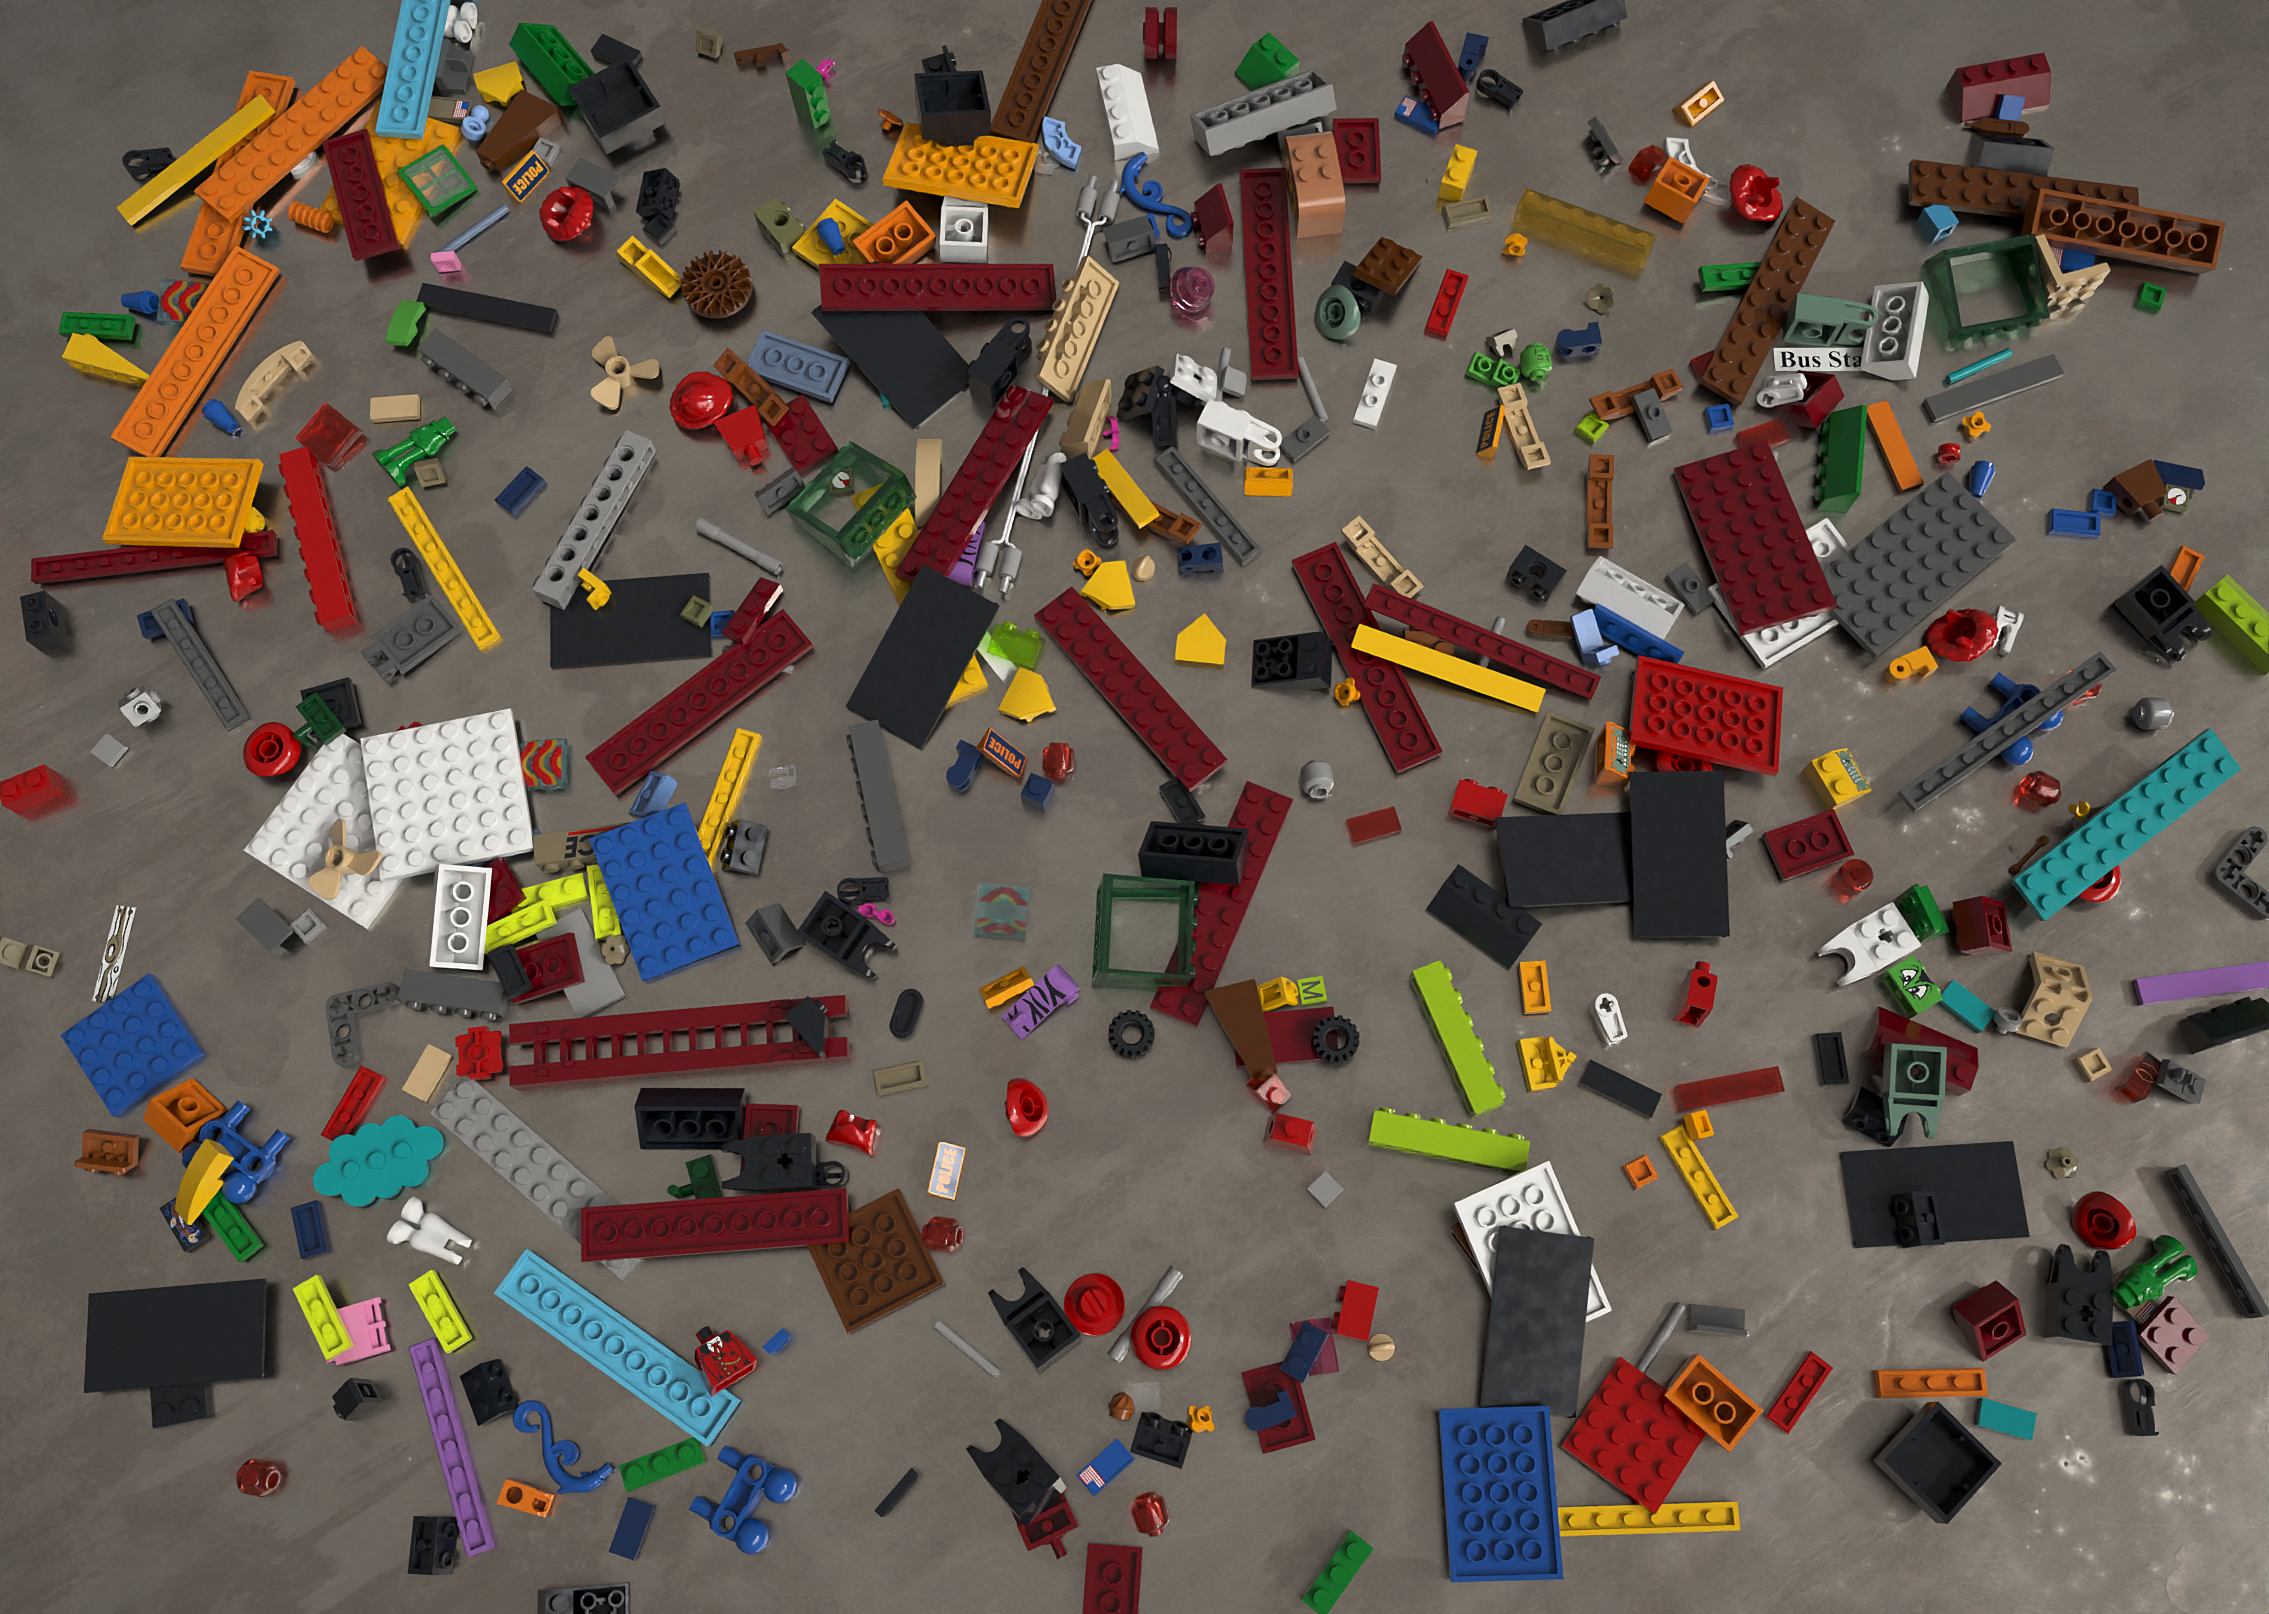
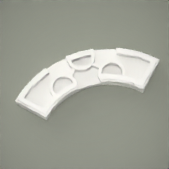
M1665 137L1664 153L1666 161L1669 157H1672L1710 178L1699 198L1715 205L1731 207L1730 183L1718 180L1707 173L1704 174L1696 167V162L1689 150L1688 139Z

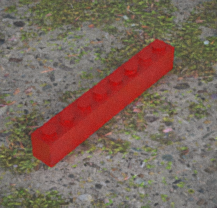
M308 446L279 454L281 464H278V468L286 481L283 488L291 502L288 509L291 517L295 519L296 526L293 527L295 536L301 543V547L298 550L301 559L306 564L304 575L311 584L312 590H309V595L313 604L316 605L317 611L314 612L316 622L319 626L322 625L328 632L355 625L357 620L316 456Z

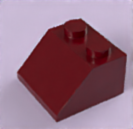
M1219 183L1194 202V212H1191L1193 226H1197L1199 230L1197 232V240L1199 246L1203 245L1205 254L1232 248L1234 222L1222 183Z
M1798 370L1795 374L1802 373L1807 382V387L1803 390V399L1773 407L1797 426L1816 428L1845 396L1835 375Z
M1985 896L1953 902L1952 919L1957 928L1956 944L1960 952L1970 955L2013 952L2004 902Z
M1997 1280L1982 1287L1978 1292L1965 1300H1961L1952 1307L1958 1328L1982 1362L2027 1335L2018 1298Z

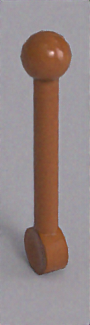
M2040 836L2037 839L2038 843L2017 864L2011 866L2013 873H2019L2021 867L2041 846L2049 843L2047 836Z

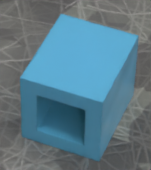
M1944 205L1924 207L1917 220L1931 242L1952 234L1959 222L1951 209Z

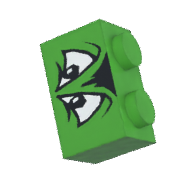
M1914 955L1880 975L1909 1019L1943 1000L1939 987L1929 979L1925 973L1924 965L1921 961L1916 960Z

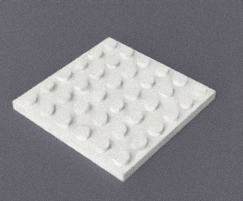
M511 708L360 738L376 851L382 853L378 866L380 879L383 882L435 872V865L438 864L463 866L496 859L497 857L502 858L534 851L533 831L514 716Z
M342 734L330 744H323L244 851L368 929L404 878L383 882L380 879L378 865L368 876H362L358 873L353 875L343 874L338 896L333 900L323 898L310 888L308 884V879L311 875L326 867L324 861L325 854L333 846L329 837V830L338 818L344 819L346 822L347 848L356 850L360 854L376 850L362 747L358 742Z

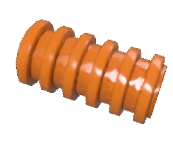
M293 201L288 207L287 216L292 222L308 226L312 229L315 228V230L323 233H328L333 227L334 219L331 213L303 203L300 204L297 201Z

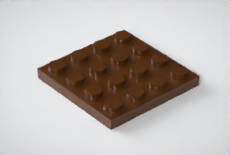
M899 1188L849 1213L850 1243L807 1246L847 1334L945 1285Z

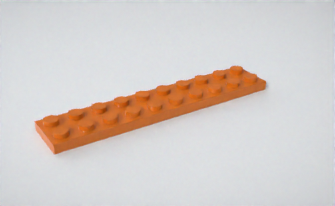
M361 46L194 190L195 194L231 224L310 153L322 144V141L332 136L384 90L388 67Z
M249 70L234 114L259 94L265 98L276 112L219 156L213 173L287 110L296 84L293 77ZM203 201L180 265L181 269L184 272L215 277L235 245L239 247L245 231L242 229L245 225V220L241 217L250 215L248 210H252L254 204L230 224Z
M235 245L110 436L113 441L144 457H161L280 273L279 268Z

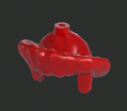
M1750 164L1739 165L1738 168H1735L1729 181V191L1731 192V199L1737 212L1750 220L1773 221L1780 217L1783 211V200L1776 188L1780 185L1779 178L1768 177L1763 169Z
M577 186L560 187L546 196L539 210L543 229L555 241H569L576 238L584 229L587 230L591 224L590 219L593 216L592 211L594 209L593 200L586 190Z
M700 371L688 374L677 384L670 398L669 409L674 422L678 423L680 427L695 430L714 424L713 421L720 419L730 407L733 399L732 388L724 378L709 372Z
M1970 608L1957 611L1949 609L1944 616L1934 620L1929 625L1928 630L1925 632L1926 644L1932 652L1951 661L1971 662L1986 653L1994 645L1999 629L1994 617L1985 611Z

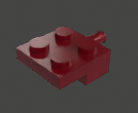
M1064 1491L1026 1527L1012 1512L1028 1552L1041 1545L1051 1544L1056 1559L1061 1558L1060 1552L1062 1556L1067 1555L1061 1538L1065 1533L1077 1528L1079 1524Z

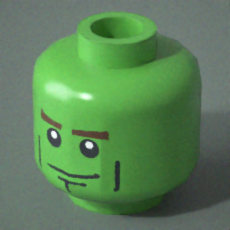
M1529 344L1520 353L1521 372L1524 376L1530 377L1531 380H1542L1552 370L1550 350L1544 347L1543 344Z

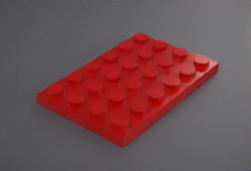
M1639 655L1635 663L1628 744L1776 776L1779 772L1783 687Z

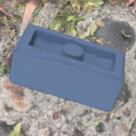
M651 770L628 814L642 819L665 810L678 782L667 774Z

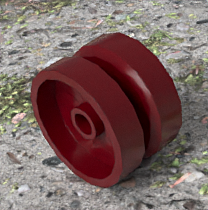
M1145 7V22H1143L1145 60H1156L1158 58L1159 45H1163V57L1165 60H1177V7H1166L1164 9L1163 22H1159V10L1157 7Z

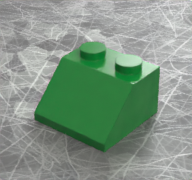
M1268 32L1251 46L1236 69L1235 75L1254 91L1299 74L1300 60Z

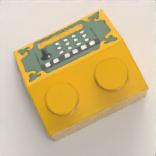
M1847 748L1833 750L1810 761L1803 769L1827 811L1835 810L1873 791Z

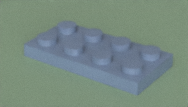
M762 329L747 364L766 381L832 403L850 362L848 358Z

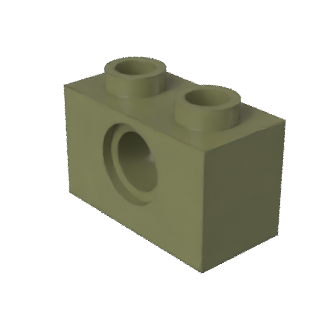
M776 196L753 211L757 225L783 255L792 251V246L804 234V230H806L802 221L799 218L795 219L791 215L792 211L785 202L781 203Z

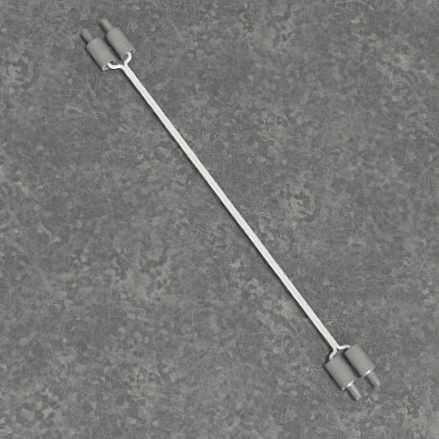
M1090 175L1087 186H1083L1080 190L1074 214L1084 222H1087L1088 227L1075 273L1082 257L1087 255L1095 225L1113 223L1120 198L1116 193L1119 185L1117 180H1111L1109 191L1103 193L1097 214L1098 221L1092 223V225L1088 219L1091 218L1097 196V191L1094 189L1097 177ZM1044 385L1041 394L1048 396L1049 389ZM1037 432L1025 450L1002 537L1000 540L982 542L974 569L978 573L975 588L983 589L986 576L992 574L999 549L996 544H1000L1003 541L1009 547H1006L998 572V577L1001 578L998 592L1006 594L1009 581H1014L1016 578L1022 552L1015 548L1012 543L1008 542V537L1016 512L1015 505L1020 498Z

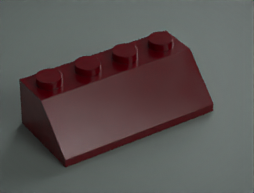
M1430 21L1405 44L1402 62L1404 67L1408 68L1411 73L1413 85H1417L1420 91L1421 101L1430 107L1429 116L1433 122L1437 121L1438 128L1441 129L1464 121L1470 92L1434 22Z
M2038 53L1956 68L1947 86L1960 123L1995 117L2001 94L2025 97L2022 112L2048 107L2050 105L2051 70L2045 54Z
M1880 1006L1877 1007L1861 1054L1884 1063L1885 1042L1947 1047L1945 1090L1959 1096L1971 1091L1979 1068L1978 1048ZM1914 1065L1910 1069L1912 1076L1919 1072L1918 1068H1915Z

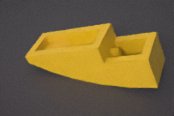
M633 235L616 251V257L623 264L669 299L681 288L682 278L656 253L643 246Z
M209 1139L204 1140L193 1156L181 1180L176 1196L175 1211L188 1225L193 1224L222 1187L224 1181L220 1176L234 1159L222 1144Z

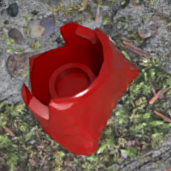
M248 551L223 557L227 584L233 602L242 600L243 597L261 588L263 585L256 556H246L250 554Z
M839 1110L830 1126L825 1141L847 1145L866 1153V1155L872 1156L877 1121L873 1119L866 1120L854 1116L846 1110Z

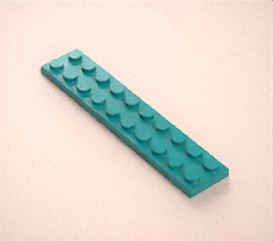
M2211 728L2205 729L2016 874L2010 881L2039 920L2046 921L2241 770V767Z

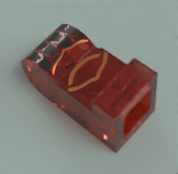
M2148 1051L2144 1052L2137 1058L2114 1089L2133 1103L2146 1099L2158 1077L2161 1061Z

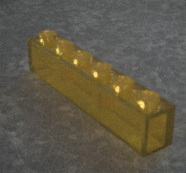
M1526 187L1513 222L1642 269L1645 267L1657 237L1655 234Z

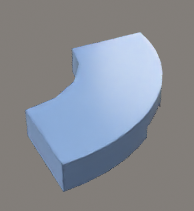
M1043 116L1041 132L1045 147L1060 163L1075 169L1081 152V146L1073 143L1067 136L1065 122Z

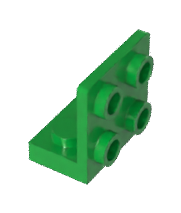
M1915 884L1897 897L1899 911L1906 916L1910 929L1920 943L1950 931L1928 885L1919 887L1918 884Z

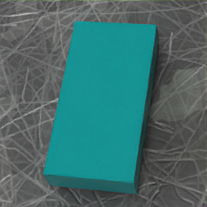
M1954 979L1949 982L1940 994L1943 1000L1939 1001V1003L1978 1033L1983 1031L1996 1013L1995 1010Z
M1979 1398L1975 1425L2032 1441L2037 1413L1989 1399Z

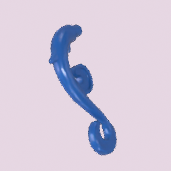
M1144 152L1140 153L1136 158L1132 157L1122 171L1119 193L1121 194L1125 191L1132 201L1144 208L1180 215L1185 222L1177 226L1172 221L1173 215H1169L1166 219V229L1169 234L1175 237L1187 235L1193 226L1191 215L1181 208L1159 202L1163 195V189L1159 182L1148 180L1143 184L1142 193H1150L1151 195L1149 196L1142 195L1136 189L1134 176L1139 177L1138 170L1148 160V157Z
M527 1400L518 1405L513 1413V1423L520 1432L532 1433L538 1430L539 1426L537 1424L529 1425L526 1422V1415L530 1411L535 1410L541 1416L542 1456L549 1475L556 1484L561 1486L557 1494L585 1493L594 1490L605 1482L604 1478L614 1470L608 1462L598 1470L594 1469L591 1473L582 1471L580 1473L582 1477H573L565 1473L558 1464V1456L560 1454L564 1455V1459L561 1462L562 1465H571L578 1459V1447L569 1440H561L554 1445L552 1444L549 1416L545 1407L540 1402Z

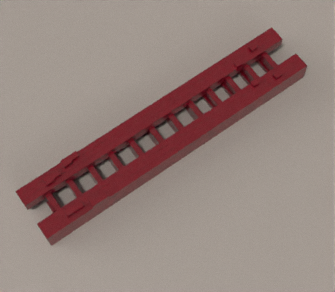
M845 995L811 998L813 1002L818 998L828 1009L824 1013L828 1018L847 1016L849 1008L848 999ZM805 998L509 1024V1043L513 1046L534 1044V1064L509 1066V1084L514 1089L521 1090L850 1061L851 1050L847 1037L830 1038L829 1027L827 1055L823 1059L805 1040L802 1041V1036L793 1026V1041L776 1043V1022H788L785 1016ZM766 1023L767 1044L751 1045L750 1025ZM740 1026L741 1046L725 1047L724 1027ZM714 1028L715 1048L699 1050V1029ZM689 1030V1051L674 1052L673 1032ZM663 1032V1053L648 1054V1034ZM637 1035L638 1055L624 1056V1036ZM611 1037L612 1057L599 1058L598 1038ZM585 1039L586 1060L574 1061L573 1040ZM548 1042H560V1062L547 1063Z

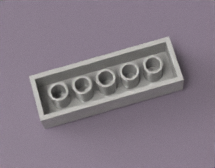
M1314 68L1189 115L1195 140L1210 156H1218L1231 148L1243 147L1250 141L1262 140L1269 134L1285 131L1288 127L1296 124H1305L1310 119L1324 117L1329 112L1337 109L1333 84Z

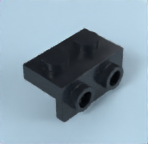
M740 818L731 822L725 832L727 844L720 856V862H722L721 870L728 871L732 869L754 876L757 875L768 826Z
M1861 1086L1857 1090L1851 1109L1844 1116L1843 1122L1879 1143L1891 1147L1903 1133L1908 1113L1902 1118L1896 1136H1889L1885 1127L1883 1098Z
M500 1359L480 1363L460 1375L478 1426L485 1425L504 1413L514 1411L518 1407Z

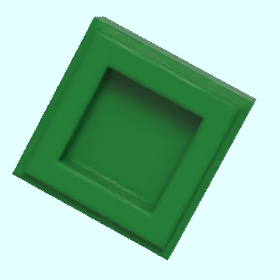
M2143 282L2140 286L2135 305L2158 313L2162 308L2167 289Z

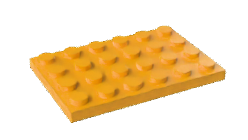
M378 101L363 129L367 128L370 133L400 245H403L423 207L400 179L397 171L442 144L452 153L462 132L459 127L427 117L423 139L380 137L375 132L381 101ZM444 159L430 168L439 177L447 162ZM427 170L412 178L419 188L434 180ZM332 185L319 210L331 213L335 223L344 225L334 185ZM434 186L423 192L427 199Z
M905 122L884 173L883 186L1019 208L1039 152V144L994 136H979L974 141V145L946 146L932 140L925 141L921 137L919 124Z
M129 457L102 540L107 545L239 548L264 464L259 459Z

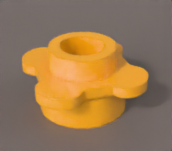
M1518 233L1510 234L1505 238L1504 242L1506 245L1502 249L1505 255L1523 256L1525 254L1524 247L1528 243L1527 238Z
M1976 411L1974 415L1970 417L1965 416L1962 419L1964 430L1971 437H1977L1982 432H1988L1991 429L1990 423L1986 422L1984 414L1980 411Z
M1084 549L1078 555V558L1073 560V567L1083 571L1084 576L1089 577L1093 575L1094 569L1101 565L1102 560L1100 557H1096L1089 549Z
M1346 678L1345 682L1335 685L1334 695L1342 706H1348L1349 702L1358 700L1360 697V692L1356 690L1353 678Z
M1192 1405L1188 1408L1187 1423L1192 1431L1201 1433L1204 1430L1207 1432L1214 1430L1215 1425L1211 1417L1212 1410L1209 1406L1205 1405L1202 1408H1197Z

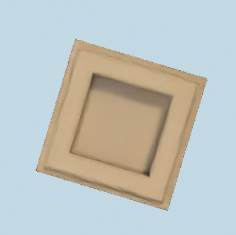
M2099 1047L2073 1060L2087 1083L2113 1070Z

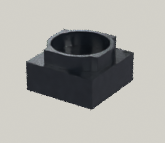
M629 56L568 88L576 107L606 154L620 147H627L641 142L654 135L652 130L667 123L661 106Z
M983 70L914 74L915 101L922 139H925V141L932 140L946 146L974 145V141L979 136H991V110Z
M1939 1401L1927 1402L1873 1460L1935 1523L1948 1524L2002 1465Z

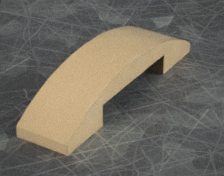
M301 340L286 345L267 357L257 366L244 383L238 395L235 409L247 422L264 405L259 397L289 366L297 371L312 355Z
M1521 383L1498 388L1497 393L1500 405H1505L1504 421L1514 448L1525 468L1530 470L1550 465L1551 460L1544 442H1540L1527 410L1528 401Z
M917 439L915 467V515L917 528L924 527L940 501L941 439Z
M1360 515L1341 530L1342 535L1355 554L1387 589L1411 598L1424 587L1409 569L1404 570L1374 537L1375 532Z

